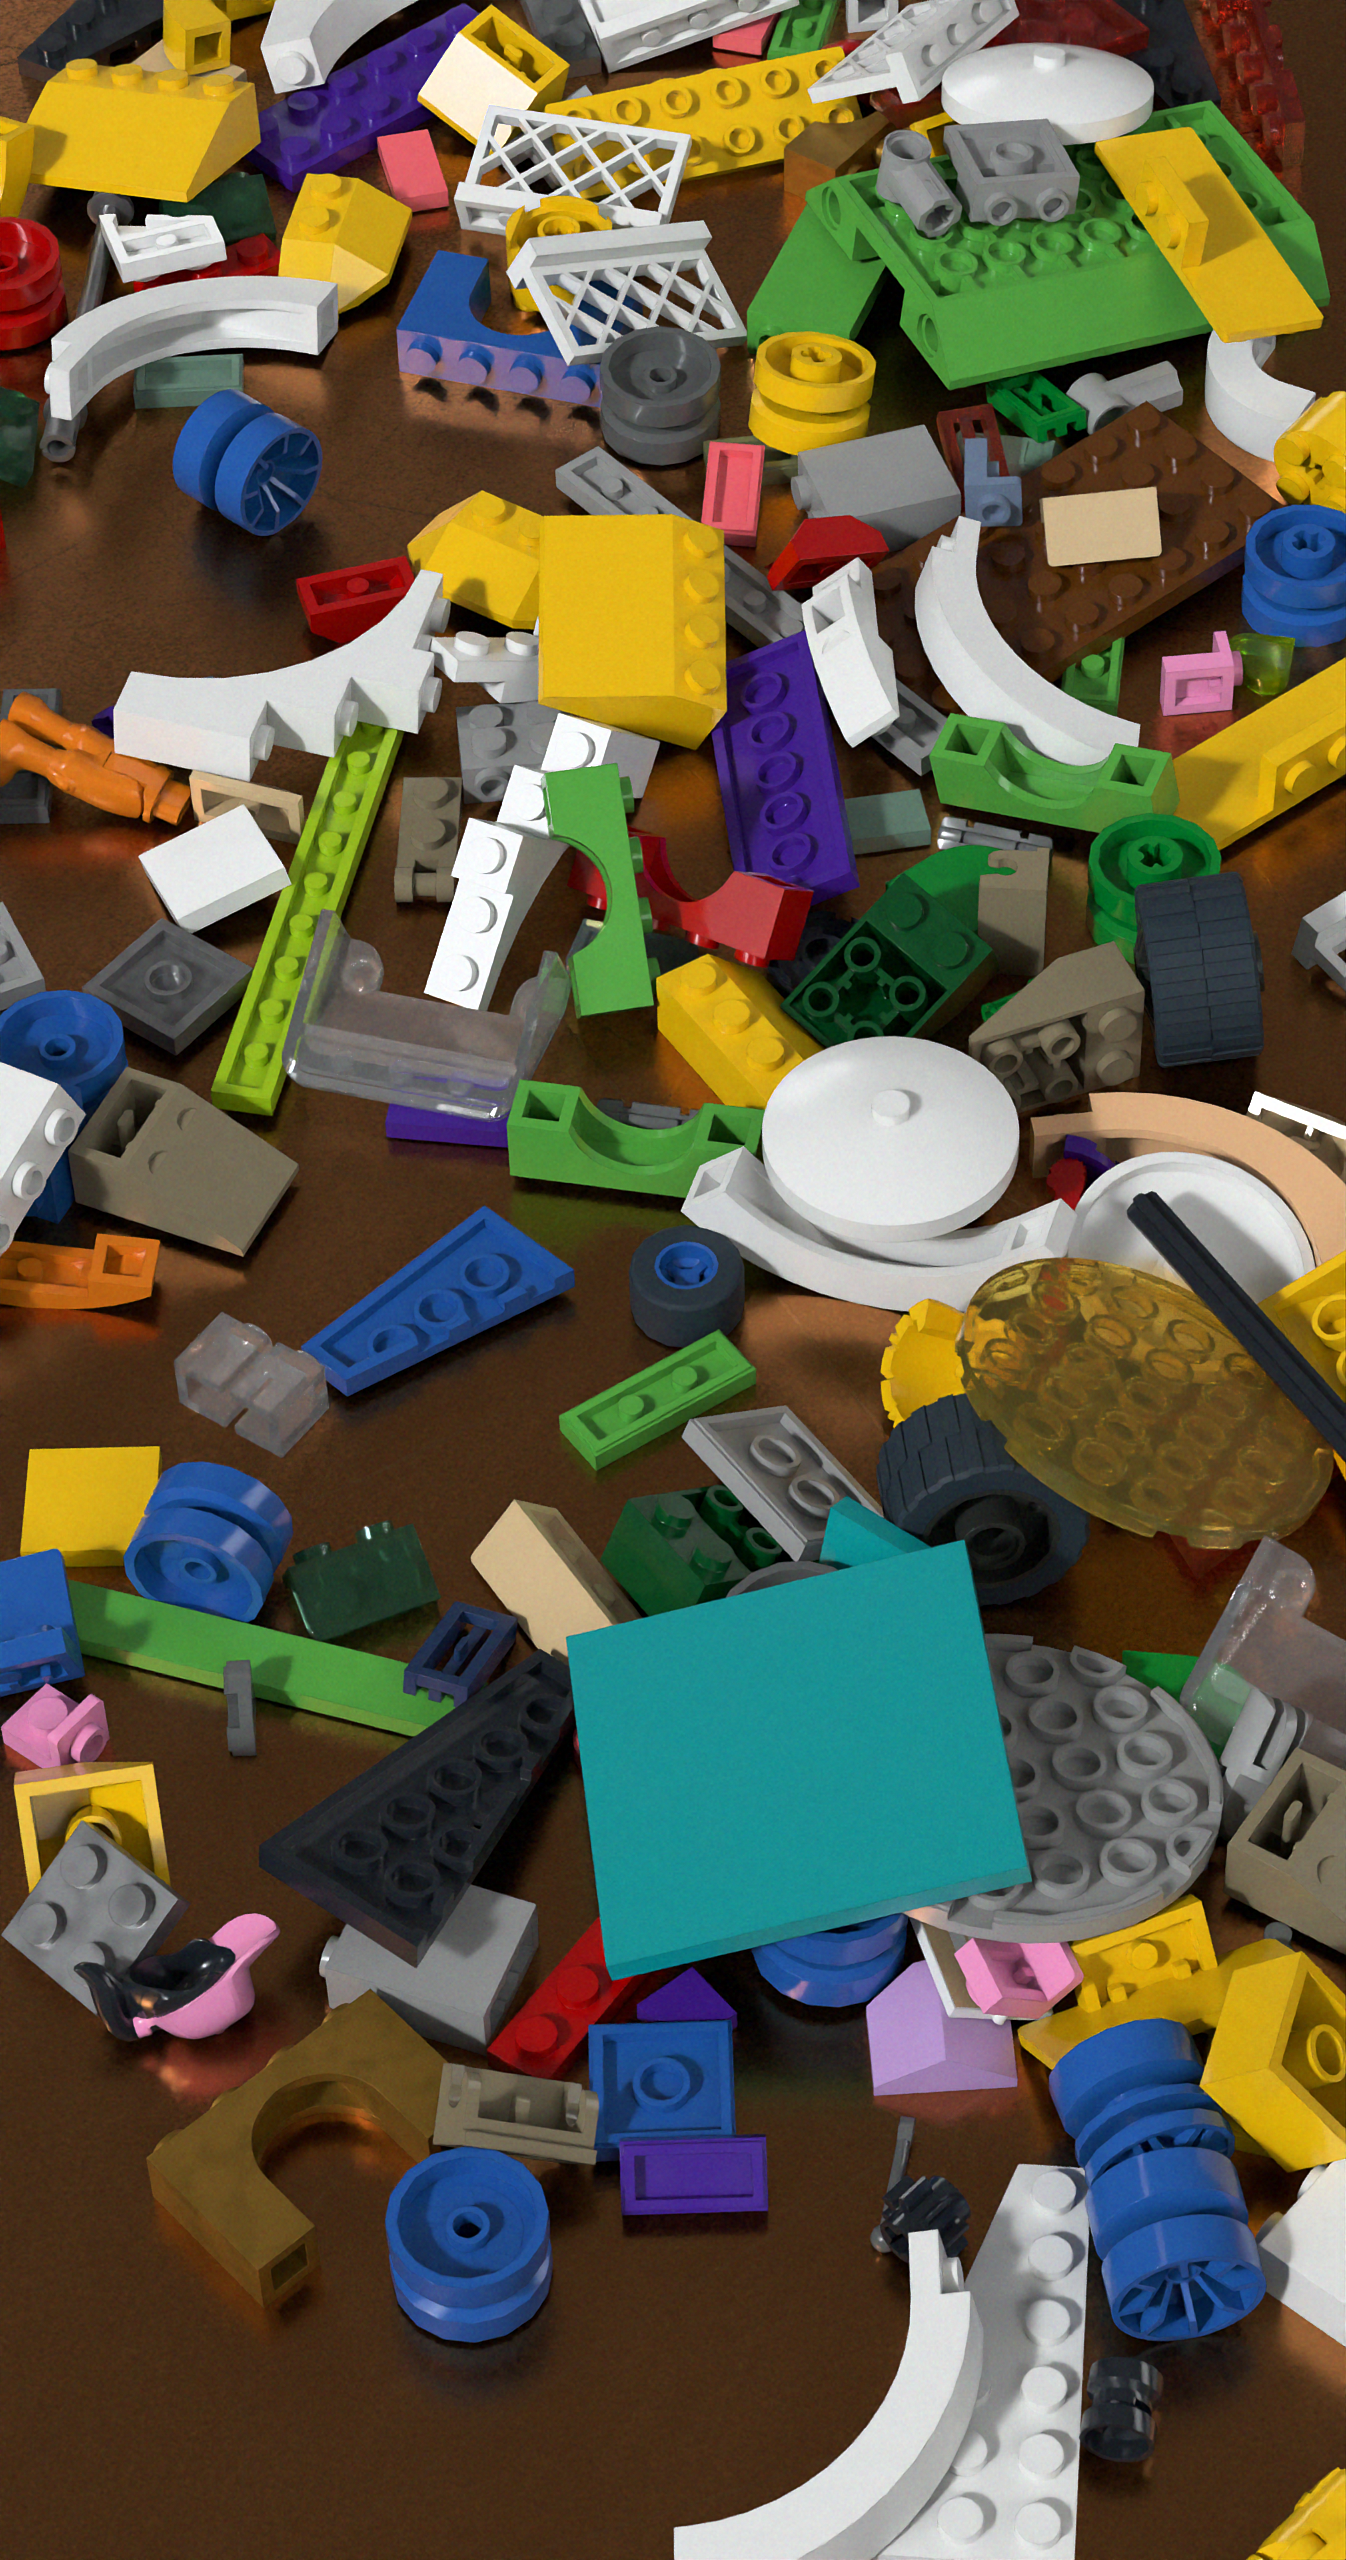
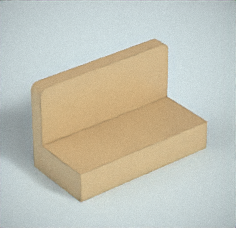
M1156 487L1049 497L1039 500L1041 523H1044L1047 562L1052 567L1159 556L1162 552Z

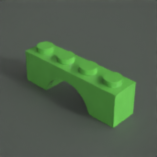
M950 713L929 755L940 803L1101 833L1104 828L1125 817L1146 813L1173 815L1180 801L1172 755L1168 752L1115 743L1108 757L1098 763L1083 766L1067 765L1047 759L1026 747L1003 722Z
M617 763L544 773L540 781L549 839L568 844L584 853L601 874L607 896L605 918L596 937L589 945L568 958L576 1018L581 1019L648 1009L654 1005L653 994H657L656 978L661 975L657 957L647 958L643 934L652 933L653 925L648 897L638 898L634 874L643 873L644 868L639 837L629 838L625 814L634 812V797L630 777H619Z
M520 1079L507 1122L510 1175L686 1198L700 1165L744 1146L764 1164L762 1123L765 1110L704 1102L699 1112L684 1124L667 1129H643L620 1123L605 1115L592 1104L581 1087Z

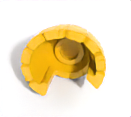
M925 1299L908 1309L910 1315L902 1316L895 1326L897 1333H891L888 1339L892 1346L885 1348L882 1358L881 1373L885 1376L886 1380L881 1381V1394L884 1409L890 1412L887 1415L888 1419L895 1421L893 1428L899 1422H904L911 1416L912 1412L923 1405L928 1406L938 1401L939 1398L951 1394L955 1396L972 1390L984 1389V1391H1012L1017 1395L1023 1396L1029 1384L1030 1374L1027 1372V1354L1022 1342L1015 1334L1000 1325L982 1326L968 1315L938 1300Z

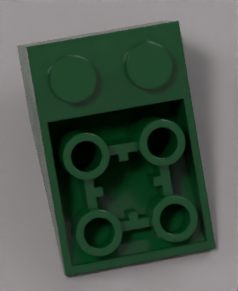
M903 872L781 1003L780 1008L826 1048L848 1041L871 1037L897 1036L927 1040L956 1017L994 977L1000 968L992 947Z
M725 1484L629 1498L600 1558L602 1564L648 1616L726 1598L729 1591L751 1573L776 1563L795 1562ZM814 1560L811 1562L819 1563V1560Z

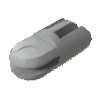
M1259 1689L1250 1690L1218 1762L1223 1780L1224 1796L1218 1837L1225 1841L1232 1839L1296 1747H1301L1314 1718L1310 1711L1300 1707H1293L1289 1702L1271 1697L1268 1693Z

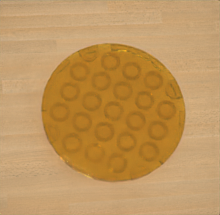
M1061 1257L1035 1259L1002 1269L988 1278L977 1289L960 1320L955 1340V1352L957 1356H960L964 1369V1374L960 1380L969 1401L982 1421L991 1420L997 1429L1008 1439L1004 1446L1005 1450L1033 1476L1068 1501L1114 1525L1153 1538L1157 1530L1187 1537L1189 1546L1196 1548L1240 1549L1244 1541L1263 1539L1266 1543H1271L1293 1533L1309 1519L1330 1483L1333 1472V1448L1198 1296L1192 1291L1168 1280L1130 1267L1099 1260Z

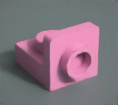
M1216 631L1213 633L1212 653L1162 657L1160 704L1163 716L1232 710L1233 687L1241 686L1243 683V665L1240 651H1231L1226 631Z
M47 1683L1 1726L4 1743L41 1768L93 1762L101 1754L106 1742L110 1739L104 1702L101 1699L90 1694L78 1704Z

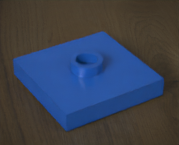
M732 2020L588 2025L589 2091L597 2092L599 2099V2113L594 2150H597L596 2161H620V2138L736 2135Z

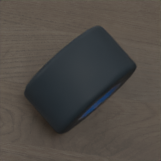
M690 1225L665 1228L646 1238L633 1253L629 1269L630 1306L635 1323L648 1337L673 1347L685 1348L718 1329L725 1336L728 1335L741 1320L745 1303L744 1265L738 1248L726 1236L718 1232Z

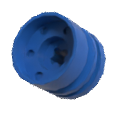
M1163 2018L1134 2020L1105 2029L1080 2042L1058 2061L1049 2075V2092L1065 2131L1075 2139V2157L1079 2166L1085 2170V2182L1088 2189L1103 2173L1115 2165L1134 2156L1154 2150L1173 2147H1197L1218 2152L1228 2159L1234 2153L1235 2136L1229 2122L1222 2116V2108L1199 2086L1205 2065L1191 2032L1181 2022Z

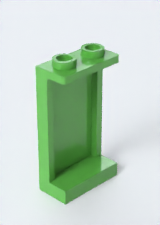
M807 203L747 310L748 352L757 355L760 344L770 337L787 332L812 331L834 334L855 341L891 271L879 256L851 262Z

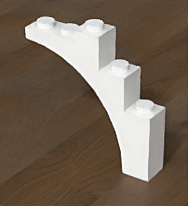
M421 569L406 596L380 623L349 644L308 662L267 673L227 678H175L131 671L113 709L115 753L250 782L259 760H268L273 745L334 758L343 736L351 737L353 735L357 721L418 734L426 712L435 713L442 690V679L434 677L435 653L429 651L432 637H434L435 632L444 633L450 614V599L443 598V574Z
M558 713L541 770L514 765L497 822L469 817L451 876L459 878V882L424 993L477 1012L487 1011L502 966L521 923L546 878L562 854L570 846L549 839L540 781L544 773L617 763L619 777H630L633 797L643 798L660 745L659 741L608 724Z

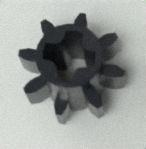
M906 2175L882 2197L888 2206L882 2213L885 2219L880 2225L882 2237L889 2248L907 2264H909L908 2233L938 2229L947 2258H954L969 2244L963 2233L970 2228L969 2224L966 2223L971 2216L970 2207L960 2191L943 2177L934 2175L927 2179L922 2176L915 2182Z

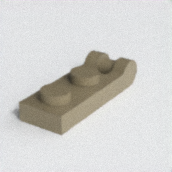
M404 777L397 867H395L394 875L396 903H414L415 897H436L437 903H452L457 889V878L451 876L460 849L463 805L462 777Z

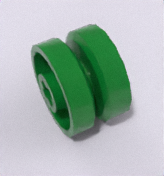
M1146 813L1125 817L1104 828L1091 844L1088 864L1089 888L1086 905V925L1092 939L1098 945L1114 941L1126 961L1134 964L1133 948L1135 947L1137 937L1135 888L1140 884L1220 874L1221 854L1214 839L1197 824L1174 815Z

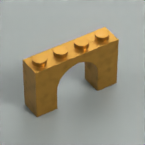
M369 1989L352 2003H343L334 2008L325 2017L321 2026L299 2043L287 2045L277 2051L271 2057L266 2067L242 2086L232 2087L224 2091L213 2102L209 2111L185 2129L174 2130L162 2138L153 2153L146 2157L153 2197L265 2308L321 2264L315 2225L268 2180L259 2168L262 2155L267 2146L283 2129L300 2119L321 2113L337 2112L356 2115L376 2124L417 2163H420L432 2154L456 2149L454 2147L433 2144L443 2063L448 2062L375 1992Z

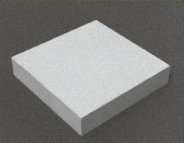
M244 804L138 856L146 875L178 927L190 934L291 885L284 865Z

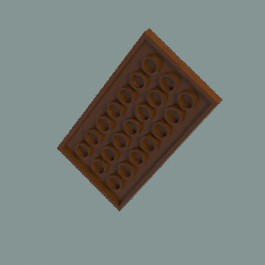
M1145 401L1021 477L1022 524L1019 526L980 527L976 557V578L979 594L991 622L1004 641L1032 670L1052 684L1063 677V672L1066 671V668L1075 663V668L1079 667L1082 659L1092 654L1098 655L1112 646V642L1121 637L1122 639L1244 563L1246 536L1254 522L1270 511L1285 506L1152 404ZM1156 487L1162 552L1159 556L1055 567L1048 564L1044 523H1041L1040 499ZM963 512L959 516L966 517L965 512ZM959 516L870 569L873 579L878 636L893 651L895 678L947 719L950 713L968 715L948 693L925 653L917 628L915 587L932 546L937 547L941 535L951 537Z

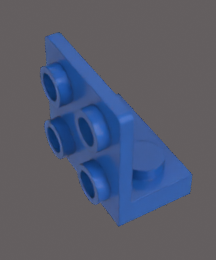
M54 1548L0 1562V1697L43 1687L46 1683L51 1685L85 1676L66 1566L62 1553Z

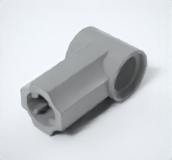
M897 130L889 133L884 140L876 183L877 191L884 199L893 203H899L916 228L923 230L928 238L944 235L954 223L960 220L962 205L930 162L932 150L930 141L916 131Z
M1165 361L1107 381L1102 374H1086L1071 385L1066 395L1086 410L1087 428L1084 429L1091 435L1145 401H1148L1161 412L1182 405L1183 388L1180 385L1177 370L1171 363Z

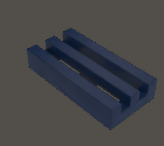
M455 1601L405 1668L403 1693L416 1696L422 1687L429 1688L428 1700L441 1703L447 1694L454 1695L453 1707H458L481 1690L516 1641L518 1618ZM466 1623L474 1625L466 1637H462L456 1645L453 1656L442 1671H436L435 1668L465 1629Z

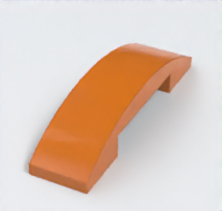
M97 1233L94 1250L12 1241L9 1248L0 1257V1304L29 1308L88 1309L115 1306L150 1297L152 1295L160 1253V1240Z

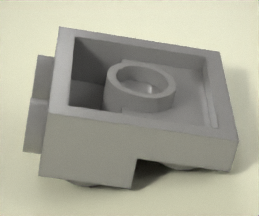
M1048 119L945 126L943 147L958 173L956 194L971 222L980 221L1002 226L1010 223L1015 218L1032 217L1054 222L1067 214H1075L1080 175Z
M538 701L456 707L464 804L503 801L514 765L541 770L558 713L573 716V714L540 705Z

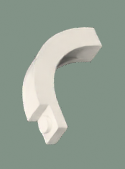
M279 276L218 277L150 288L103 304L65 326L51 339L52 362L46 370L44 379L45 391L47 394H50L51 417L71 421L98 391L115 378L137 367L165 357L222 348H270L318 355L338 332L337 283Z
M959 516L951 537L941 535L937 547L932 546L915 587V614L918 632L925 653L948 693L968 716L1005 723L1014 736L1026 747L1055 762L1076 766L1091 765L1108 757L1115 743L1138 747L1140 724L1104 713L1064 693L1032 670L1004 641L983 606L977 585L976 557L981 522Z
M744 1146L700 1165L681 1209V1212L697 1226L726 1236L738 1248L741 1257L785 1280L813 1291L853 1303L900 1311H909L908 1309L916 1303L925 1299H933L952 1306L961 1312L1002 1306L1030 1297L1039 1270H1049L1065 1257L1069 1249L1068 1240L1078 1215L1060 1198L1017 1217L993 1225L954 1230L938 1237L920 1241L881 1243L852 1239L825 1230L795 1212L775 1190L768 1177L765 1165Z
M938 2229L908 2233L911 2303L910 2325L905 2351L897 2375L885 2400L867 2427L849 2448L827 2468L781 2498L749 2512L719 2521L674 2527V2560H871L904 2530L926 2504L950 2468L966 2434L977 2400L983 2366L984 2330L971 2291H965L959 2257L947 2258Z

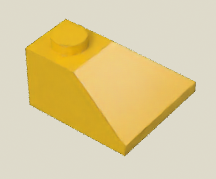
M81 1762L15 1772L14 1792L29 1893L32 1892L82 1820L98 1827L171 1887L153 1762Z

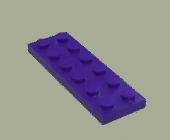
M463 3L424 25L409 31L385 46L370 52L368 55L344 68L327 76L324 84L306 87L258 113L261 143L248 152L244 158L292 193L301 190L307 173L330 174L378 147L377 137L405 133L436 116L417 101L418 94L458 32L480 13Z
M803 630L726 662L727 712L712 729L711 733L734 871L765 873L814 891L810 905L812 906L860 887L825 693L814 665L806 631Z

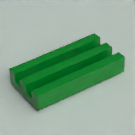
M1037 371L994 380L986 384L987 402L1037 443L1048 440L1047 430L1060 437L1067 434V424L1077 431L1087 428L1086 410ZM1024 385H1025V389H1026L1029 393H1027V392H1026L1023 388H1021L1020 386H1024Z

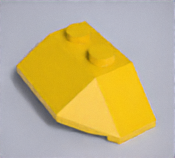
M307 173L282 238L278 276L337 283L339 320L340 313L360 305L389 284L412 220V209L359 178L340 177L328 173Z
M482 490L438 514L407 545L408 555L412 561L415 575L417 577L421 569L443 574V598L450 599L453 603L508 627L534 630L537 616H539V522L544 516Z

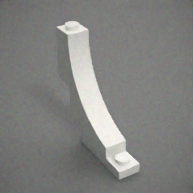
M276 0L260 46L275 94L324 84L336 61L354 42L386 18L418 0Z

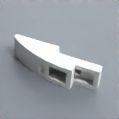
M857 557L814 586L813 597L801 604L807 640L816 671L841 732L852 748L870 736L874 737L882 734L891 726L895 719L900 717L893 651L878 636L872 572Z
M537 616L533 635L524 632H509L506 634V638H492L475 632L462 631L458 632L456 637H432L429 652L435 653L434 665L453 682H477L499 703L538 700L539 616Z

